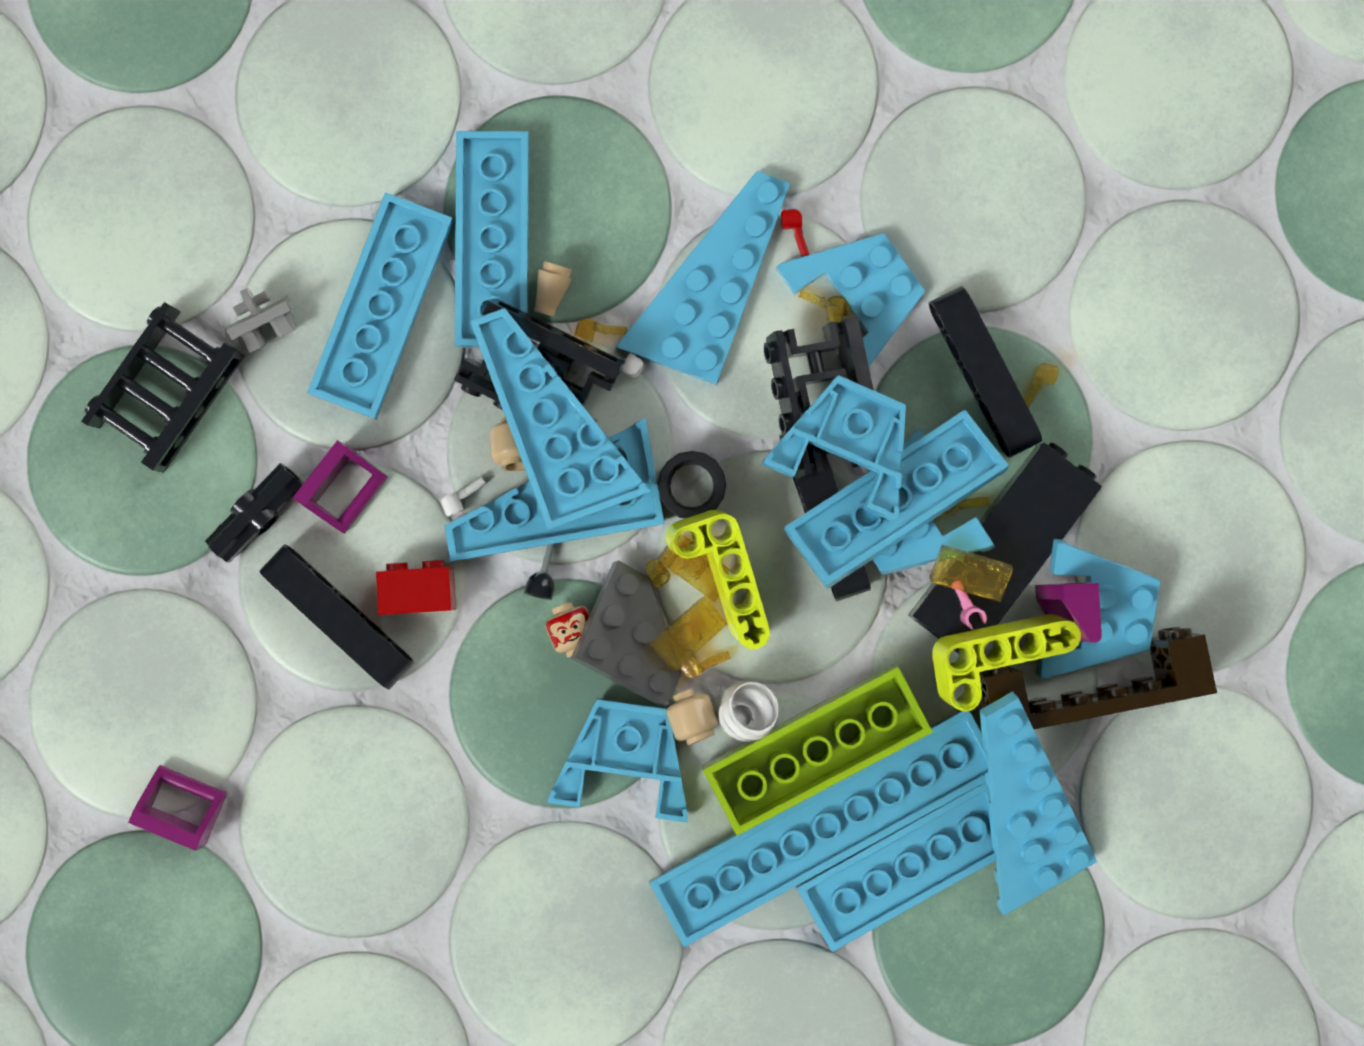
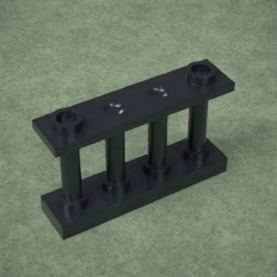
M166 302L161 307H156L150 313L147 319L148 326L100 395L94 396L85 407L86 415L81 421L87 426L99 429L106 422L144 448V454L146 455L141 461L142 464L152 471L162 473L169 467L245 357L243 353L226 343H223L221 347L213 348L175 322L181 311ZM166 333L206 360V365L208 366L200 377L193 378L154 351ZM145 363L186 390L185 394L187 396L179 407L173 408L134 381ZM125 392L165 419L166 427L159 437L150 436L113 410Z

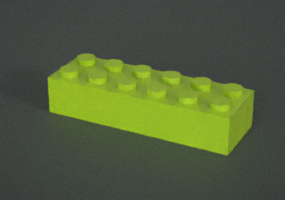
M892 664L773 727L766 737L745 742L703 764L702 771L735 834L738 836L933 733L899 667Z

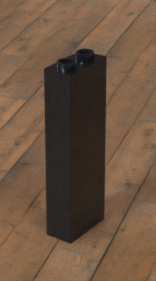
M1045 442L1036 445L979 520L995 548L985 552H972L964 554L963 557L950 559L909 612L908 616L938 639L947 635L998 625L1052 554L1053 540H1062L1102 488L1095 481L1097 478L1095 473L1081 464L1076 467L1066 459L1068 456L1067 452L1052 442L1049 445ZM960 578L973 605L985 612L987 617L985 624L979 619L978 612H973L969 616V623L973 629L963 624L960 617L963 608L951 581ZM959 648L954 649V651L957 654H959Z

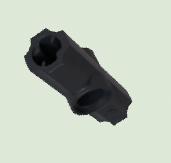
M279 463L255 489L247 491L234 503L229 517L205 540L209 549L225 562L230 563L255 536L258 537L265 533L280 516L278 512L291 501L304 483L292 470L283 463Z

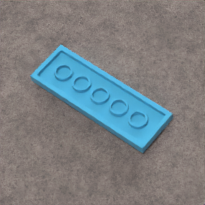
M456 131L455 346L457 348H480L470 320L484 316L483 312L488 301L497 298L528 313V131Z
M385 192L311 381L308 394L370 418L378 419L454 223L452 217Z
M963 410L903 449L900 466L902 478L898 499L900 511L897 521L892 522L863 509L877 476L876 472L870 471L785 526V533L825 588L828 589L1005 473L1009 465L967 411Z
M986 782L796 886L831 952L996 861L995 852L992 849L988 806L990 790Z

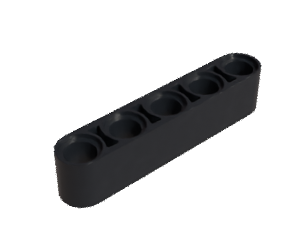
M959 286L930 301L928 305L932 317L1004 454L1011 458L1041 443V432L967 290L963 286Z
M782 434L779 435L781 440L784 437ZM808 443L807 450L815 448L816 446ZM826 455L821 456L824 468L823 473L795 479V476L793 477L804 513H807L839 492ZM864 565L830 587L836 602L871 590Z
M283 544L260 569V574L384 688L390 690L414 664L413 659L290 546Z

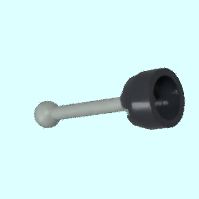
M555 544L547 545L541 571L529 577L524 594L552 600L554 582L548 574V569Z

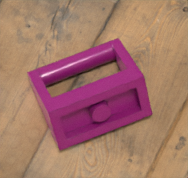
M337 440L294 495L293 499L345 534L387 480L388 476L347 444ZM351 459L371 473L372 476L339 519H337L320 506L317 501Z
M1099 583L1035 585L1036 600L1045 615L1055 614L1069 621H1075L1081 632L1080 642L1097 643L1101 640Z
M159 765L133 809L128 823L196 851L207 844L226 799L227 792ZM162 782L212 802L199 826L152 807Z

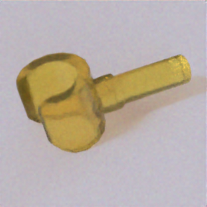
M803 289L799 292V298L826 309V319L828 322H841L842 316H847V303L844 297L832 296L827 299Z
M585 318L578 323L574 335L584 341L593 342L596 332L625 336L627 327L599 324L594 320Z
M1042 363L1036 367L1034 381L1024 398L1028 408L1041 389L1042 383L1055 384L1059 374L1058 366Z
M989 497L965 498L956 504L953 511H945L942 514L951 516L958 509L988 506Z
M682 541L677 544L679 548L687 547ZM672 550L661 560L652 559L646 564L645 571L653 585L657 588L664 586L670 580L671 575L666 568L678 556Z
M725 651L700 663L693 654L681 662L679 667L686 678H695L710 667L727 661L731 657L729 652Z

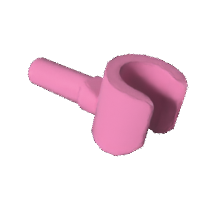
M960 578L951 581L963 608L960 615L963 624L973 629L969 623V616L973 612H978L979 619L985 624L987 621L985 612L973 605Z

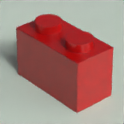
M444 560L422 561L421 569H408V562L386 564V571H376L378 615L456 610L454 567H444Z

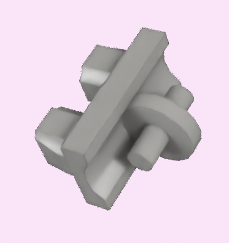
M246 288L240 291L243 302L234 306L233 309L237 316L248 311L251 315L231 324L230 328L226 331L231 340L237 338L246 351L251 353L267 343L258 328L259 326L270 322L278 338L296 329L293 315L290 312L293 305L288 296L261 309L260 305L270 301L268 293L263 291L254 296L250 289Z

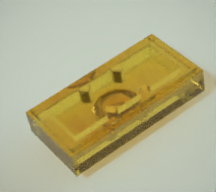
M681 533L677 539V545L679 548H685L689 546L692 540ZM666 545L656 560L715 603L719 598V593L707 554L686 559L677 555ZM722 564V568L724 571L730 570L727 566Z
M941 545L929 578L933 583L1000 602L1013 572V567L1011 564Z
M704 596L697 600L650 644L672 671H677L728 623L707 597Z

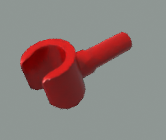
M796 209L783 210L781 212L782 230L793 229L801 257L810 255L803 236L801 213Z

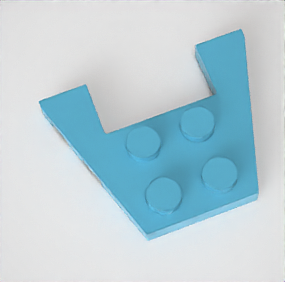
M884 233L787 261L776 267L777 272L794 295L822 275H826L853 315L858 317L860 325L867 333L863 337L869 367L925 292Z
M838 375L763 459L761 465L793 478L808 443L876 472L877 476L863 509L895 522L898 520L900 511L898 499L902 478L900 466L904 445L906 404Z
M921 429L912 434L903 445V449L924 436ZM977 517L945 536L941 535L932 520L874 558L873 561L881 574L884 575L928 565L927 563L937 560L963 557L964 554L977 551H989L995 547Z
M1054 539L1050 571L1054 575L1086 576L1085 583H1099L1102 637L1097 643L1079 642V645L1071 652L1038 659L1036 674L1040 678L1046 679L1150 650L1160 580L1155 576L1116 561L1113 562L1088 550L1072 546L1060 539Z
M597 698L548 796L547 803L580 807L585 770L660 780L655 818L688 823V810L674 734L666 716L667 708Z

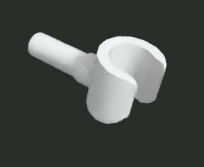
M630 353L624 360L625 364L621 372L631 379L636 378L643 371L645 365L638 357Z
M482 477L463 490L448 494L442 499L441 506L446 517H451L464 511L461 500L467 498L486 484Z

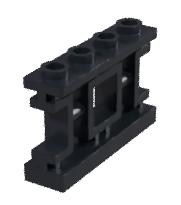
M497 298L488 301L483 315L505 308L528 337L540 342L537 344L531 341L547 361L560 367L558 376L583 407L594 384L608 391L612 390L625 361ZM562 353L605 374V376L592 371L582 388L565 379L573 361L560 354ZM469 357L465 358L454 380L462 384L461 389L466 393L476 397H481V394L494 400V406L503 410L493 383L482 378L489 373L485 361L483 360L480 363Z
M858 317L846 318L837 323L830 322L823 326L825 342L798 346L794 329L774 331L766 337L763 347L764 357L767 364H771L774 378L771 380V390L774 399L779 400L781 414H779L778 422L783 436L810 407L806 385L831 381L839 375L874 390ZM838 349L842 368L825 371L821 353ZM807 356L810 374L792 378L789 358ZM806 447L796 471L795 479L823 473L824 468L821 456L832 453L818 447L809 450ZM851 462L852 468L860 467V465Z

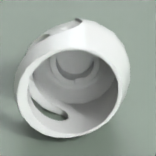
M744 681L727 688L723 692L718 709V720L723 731L731 738L742 742L759 740L769 735L778 717V702L775 695L765 685L757 682Z

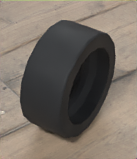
M688 451L678 453L666 462L659 475L658 490L660 499L667 510L679 518L686 519L709 510L717 509L724 499L727 484L724 471L715 459L702 452ZM691 464L706 469L712 477L714 485L708 501L696 507L684 506L677 502L672 495L670 487L675 472L681 467Z

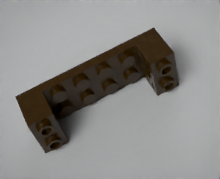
M1171 627L1158 630L1159 637H1154L1151 640L1150 655L1155 679H1153V676L1132 679V686H1118L1117 683L1096 687L1097 693L1093 694L1082 693V690L1065 692L1060 694L1061 700L1047 701L1046 697L1028 700L1022 670L1011 668L1009 665L979 672L982 689L979 710L1013 691L1019 698L1033 729H1039L1216 694L1217 689L1205 634L1192 633L1191 628L1180 629V627Z

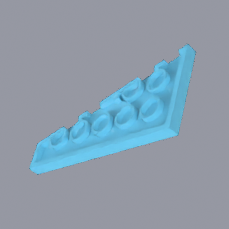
M756 171L617 344L616 349L629 354L632 353L642 359L717 385L790 183Z
M505 308L470 320L548 530L651 492Z
M646 418L610 436L609 440L651 492L548 530L530 481L444 526L450 562L665 525Z
M1013 691L980 710L983 750L986 753L988 771H985L986 783L990 790L988 806L991 840L997 869H994L995 881L999 889L997 905L1003 916L1097 862L1027 714Z

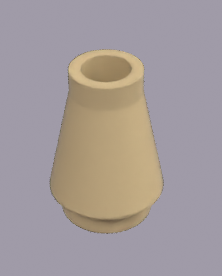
M544 261L542 269H538L534 311L555 316L556 310L573 280L570 278L572 269Z

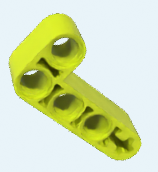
M715 509L671 524L665 534V542L669 549L686 559L707 554L728 627L733 638L748 649L754 650L763 647L769 640L770 628L736 519L723 511ZM719 519H724L726 522L724 533L714 537L712 534L713 524ZM684 531H690L692 534L691 543L685 548H679L677 545L679 535ZM729 554H735V566L730 570L724 571L722 568L723 559ZM740 588H745L746 597L744 601L740 604H733L734 593ZM747 620L755 626L750 630V636L744 634L749 631Z
M1046 614L944 636L935 643L932 651L938 694L943 701L960 711L973 710L979 705L982 698L979 672L1071 652L1079 645L1081 640L1080 629L1072 621L1055 614ZM1027 633V643L1020 648L1019 641ZM993 641V650L985 656L984 649L986 645ZM959 648L958 659L950 663L949 656L951 652ZM964 684L963 694L955 698L954 692L956 688Z

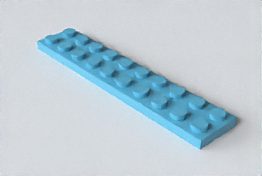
M959 710L930 726L933 733L738 836L736 834L729 836L649 880L650 886L683 947L688 946L985 783V771H988L987 757L983 750L982 733L970 711Z

